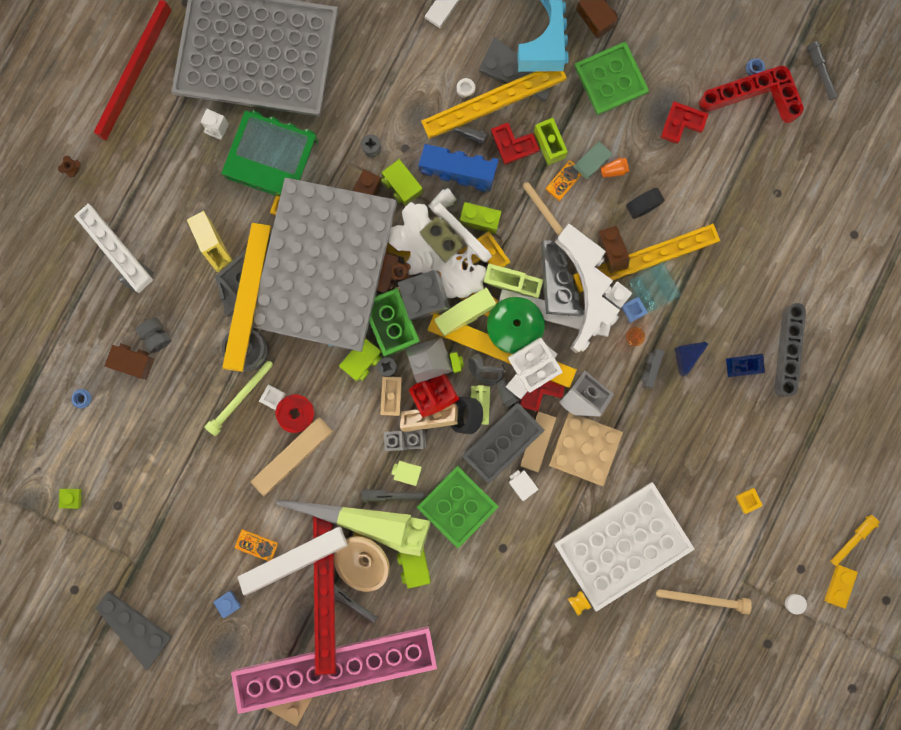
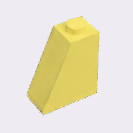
M204 211L187 220L202 254L217 272L223 270L233 261L213 223Z

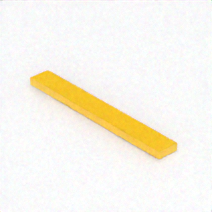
M535 71L426 118L421 123L430 140L566 81L567 77L564 71Z
M251 224L223 362V369L240 372L244 370L259 284L271 233L270 225Z
M713 223L629 254L628 269L610 274L606 263L595 268L614 281L718 243L720 238ZM579 274L572 275L578 293L584 292Z
M433 315L427 331L511 364L507 357L512 354L498 349L492 343L487 333L465 325L443 336L434 321L440 315ZM557 362L563 373L550 381L570 388L577 370Z

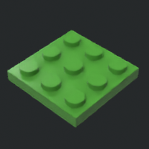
M626 41L579 61L574 65L597 116L649 93V89Z
M458 466L417 506L457 548L499 507Z

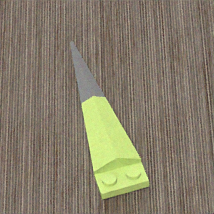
M276 500L277 505L337 524L401 553L421 556L430 528L429 520L412 518L408 514Z

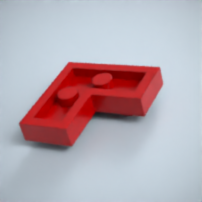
M673 101L660 138L678 144L684 127L702 133L709 113Z
M509 123L492 128L490 131L504 165L538 153L540 150L533 133L515 139Z
M548 381L530 393L527 391L521 399L520 405L525 409L538 412L543 394L562 399L565 386Z

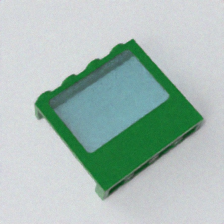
M244 111L221 174L230 181L274 196H281L285 178L301 180L314 143L318 144V138L309 129H304L303 131L297 129L298 127L294 124L280 123L274 117H269L268 119L262 117V114L259 112Z

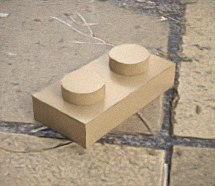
M382 376L380 415L400 416L402 377Z

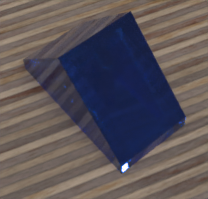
M707 342L674 348L679 375L682 377L688 375L708 346Z
M763 354L726 358L728 377L752 376L765 373Z

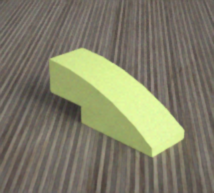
M488 264L484 283L499 289L539 298L543 279Z
M485 288L444 312L434 321L443 336H446L491 311L496 306V302L488 289Z

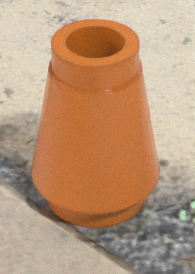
M619 157L600 167L603 178L623 176L629 172L626 157L622 159Z

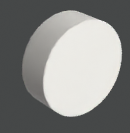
M463 78L457 83V94L461 98L467 99L474 95L475 84L471 79Z
M790 594L785 600V607L789 612L798 615L806 610L807 603L801 595Z

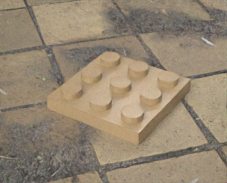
M568 412L548 466L604 486L623 432Z

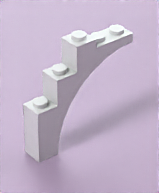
M568 224L555 240V243L566 252L574 263L584 290L585 308L583 322L578 336L570 347L571 350L578 353L588 347L590 344L589 338L592 335L596 336L600 331V324L604 327L612 326L619 318L617 314L620 310L602 297V295L606 296L611 290L610 284L613 280L595 268V266L599 267L604 261L603 255L606 251L572 225Z

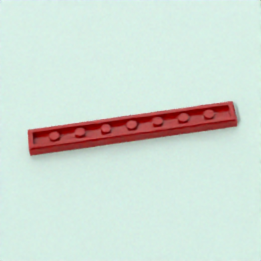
M159 0L94 130V133L107 141L172 11L166 1Z
M313 516V539L333 530V523ZM334 553L314 562L315 675L336 674Z

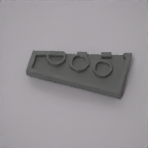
M494 37L478 72L507 84L535 71L518 72L517 54ZM553 86L531 96L546 102Z
M543 240L541 242L546 314L583 316L584 311L583 308H580L579 296L572 284L574 280L572 274H569L564 250L555 241Z
M110 591L106 593L96 607V610L143 667L149 670L172 636Z

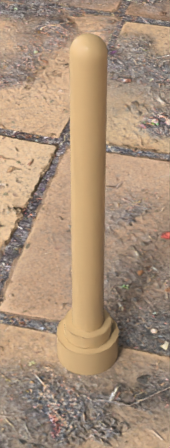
M524 183L523 188L559 236L563 231L562 227L530 183Z
M661 589L656 591V595L661 598L734 608L740 611L741 614L749 615L751 613L752 602L748 598L734 601Z

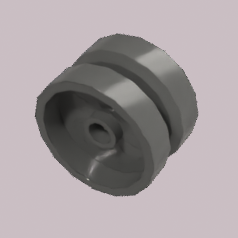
M252 329L243 370L250 372L264 365L269 355L267 340L260 333ZM229 333L222 342L221 351L223 357H225Z

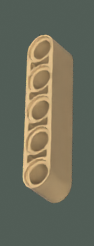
M319 417L250 483L263 497L266 496L329 437L333 430Z

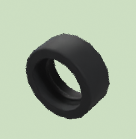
M656 187L630 201L626 207L632 218L636 219L665 202V199L659 188Z
M459 397V400L453 403L458 407L457 425L450 426L456 433L473 434L477 432L482 424L483 407L476 398ZM466 407H468V419L466 424H464V412Z

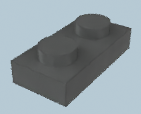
M655 349L652 353H649L646 361L649 365L647 371L644 370L641 377L642 387L648 389L654 387L664 351Z

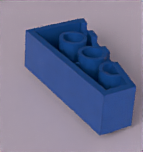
M425 144L418 168L423 175L439 176L443 181L449 182L453 180L461 186L468 187L470 185L476 187L475 189L478 191L486 192V190L491 191L499 159L492 158L491 161H486L480 155L468 157L465 152L455 151L452 154L447 148Z

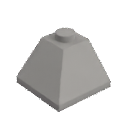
M442 337L406 349L417 383L453 372Z
M584 370L559 403L573 415L601 416L614 394Z

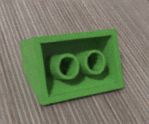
M398 288L375 297L369 322L383 356L390 357L420 342L414 326L408 318Z

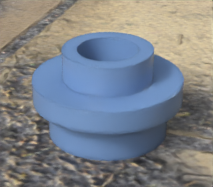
M758 58L750 60L746 65V72L749 76L765 71L764 62Z
M79 389L73 393L71 400L75 407L86 408L90 405L92 397L87 390ZM82 395L85 397L84 402L80 401Z

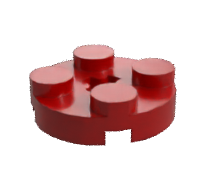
M292 394L278 403L275 416L283 430L299 433L313 423L315 411L313 404L306 397ZM297 408L300 416L292 419L293 415L290 412Z

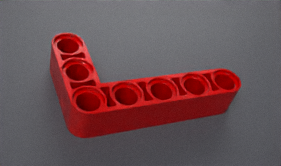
M778 66L709 89L698 102L700 110L710 112L771 91L780 117L784 122H794L804 110L791 72L786 66ZM776 75H779L782 80H779ZM759 81H762L764 86L760 85ZM741 86L745 87L747 89V92L743 91L741 89ZM723 92L728 93L730 98L725 97ZM783 92L787 93L788 97H785ZM705 98L711 99L712 103H708ZM789 109H792L795 115L791 114Z

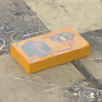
M570 160L545 189L559 202L582 176L574 168L575 164Z
M242 529L235 548L270 561L273 559L279 543Z

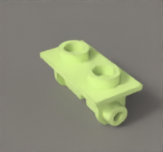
M471 386V398H476L483 407L482 425H489L490 386Z

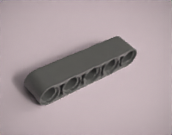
M800 303L789 305L782 312L774 387L776 394L780 397L795 395L799 387L806 309ZM792 308L797 312L796 317L791 313ZM790 327L795 330L794 336L789 332ZM788 346H791L793 349L792 355L787 351ZM786 365L791 367L790 374L785 370ZM785 383L789 386L788 393L783 389Z

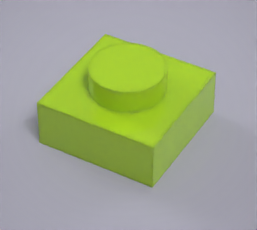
M457 352L451 353L449 356L453 373H461V368L464 367L462 356L458 357Z
M59 489V508H81L82 489Z

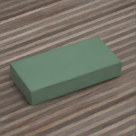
M598 142L574 165V168L588 180L612 156V153Z

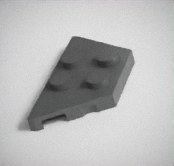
M245 251L215 276L220 298L225 309L224 313L227 317L234 313L246 254Z

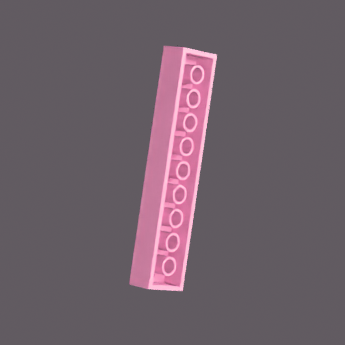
M429 626L337 646L336 674L315 675V652L238 668L231 672L237 711L240 714L435 670L437 665Z

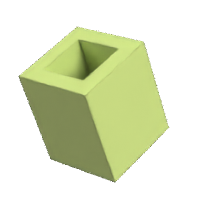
M399 461L398 464H394L392 475H395L394 480L417 486L422 467Z

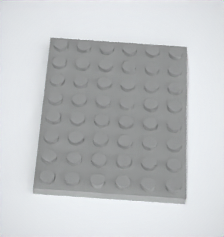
M188 0L172 85V94L320 117L338 7L295 0Z
M285 178L259 284L252 328L362 352L397 201L385 197Z

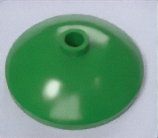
M522 297L503 299L489 313L487 320L489 338L503 352L514 354L538 338H542L544 334L545 322L540 309L528 299ZM515 320H518L520 322V326H514L513 322Z

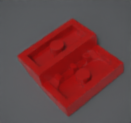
M446 374L431 378L429 381L425 380L416 383L409 389L422 417L435 414L459 400Z

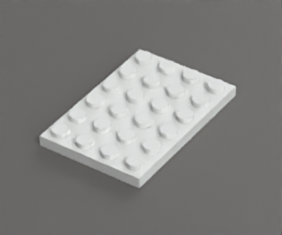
M653 482L554 543L595 611L600 610L695 550Z

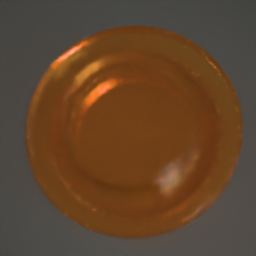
M633 327L626 333V341L631 346H639L645 340L644 331L638 327Z

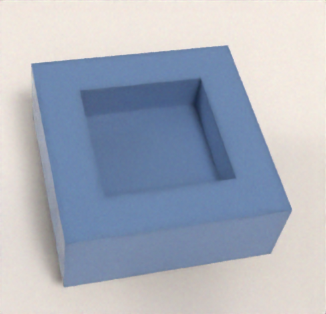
M639 297L621 307L629 323L648 313Z
M232 590L213 602L223 618L242 607Z

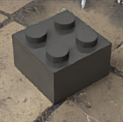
M432 270L398 282L409 320L416 321L450 309L439 272Z

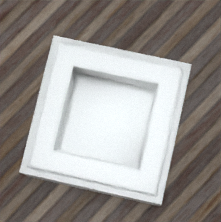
M268 385L259 402L276 410L278 403L286 394Z

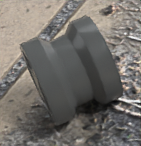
M370 134L362 139L361 145L364 154L368 157H376L381 151L378 137Z
M384 357L378 362L377 369L382 376L391 377L396 373L397 365L392 358Z

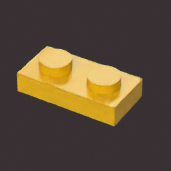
M837 565L824 601L846 609L858 572Z

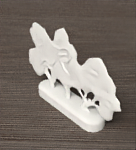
M410 202L402 211L404 225L391 227L388 243L398 251L411 252V256L406 262L411 265L409 275L423 274L432 270L439 271L447 298H468L472 293L483 290V281L487 270L481 265H473L471 255L475 254L480 260L487 262L492 257L489 251L438 202L433 207V212L440 220L443 218L449 224V229L454 234L457 233L468 247L464 254H456L447 263H444L419 233L431 222L426 205H414ZM434 227L431 230V234L439 236V228ZM446 242L443 246L444 249L451 251L452 242ZM458 256L462 257L461 260H457L456 258ZM467 258L465 262L468 263L466 270H463L462 262ZM471 266L474 268L472 272H470Z

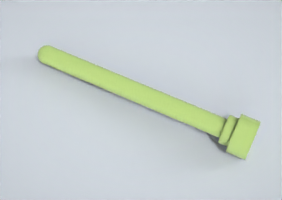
M267 361L215 420L209 421L204 426L205 429L214 436H217L221 431V424L271 369L273 363Z

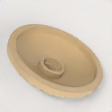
M350 537L346 539L348 546L336 551L334 555L337 573L347 585L356 590L370 592L379 589L389 576L390 567L386 554L379 545L364 537Z

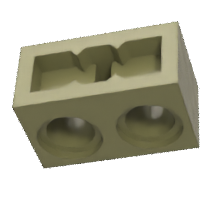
M436 217L419 233L443 262L447 263L463 248L461 244L463 240L457 233L452 234L450 232V226L443 218L440 220ZM434 227L442 230L439 236L431 234V230ZM446 242H452L455 245L451 251L445 250L443 246Z

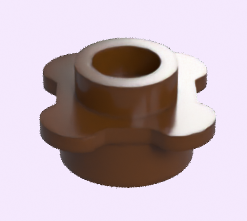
M64 156L63 163L58 167V171L66 173L71 178L75 177L79 172L81 163L78 160H72L70 156Z
M396 261L392 264L391 278L393 280H406L410 278L409 270L411 265L409 263L400 264Z

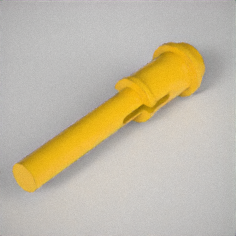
M871 514L865 517L866 520L854 531L856 534L831 559L830 562L833 565L837 566L861 539L865 540L875 527H879L880 521Z

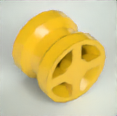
M579 591L577 596L568 598L578 616L582 614L583 610L591 608L582 591Z

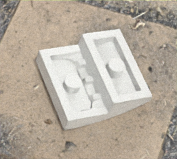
M541 337L507 357L529 393L563 373Z

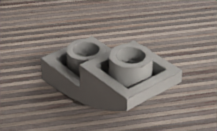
M425 429L407 432H384L385 451L426 449Z

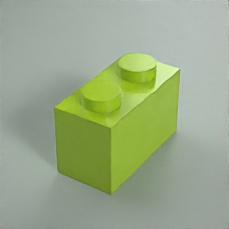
M550 118L536 124L534 135L547 165L549 166L565 159L568 151L554 119Z
M400 159L381 172L383 177L382 183L387 189L391 188L393 190V197L399 204L402 202L404 206H407L423 194V188Z
M464 202L460 223L464 227L496 234L501 211Z
M365 338L363 351L352 350L339 367L357 382L360 379L364 381L370 374L368 370L371 366H376L380 359H382V352Z
M424 547L421 556L397 553L398 564H402L404 572H401L402 583L407 584V589L431 584Z

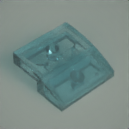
M663 262L629 280L637 297L640 298L648 313L681 296Z

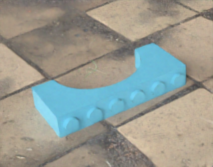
M540 0L548 12L550 23L540 37L531 42L518 45V72L564 70L565 63H568V51H565L568 37L564 35L567 19L563 18V14L566 12V2H562V0Z

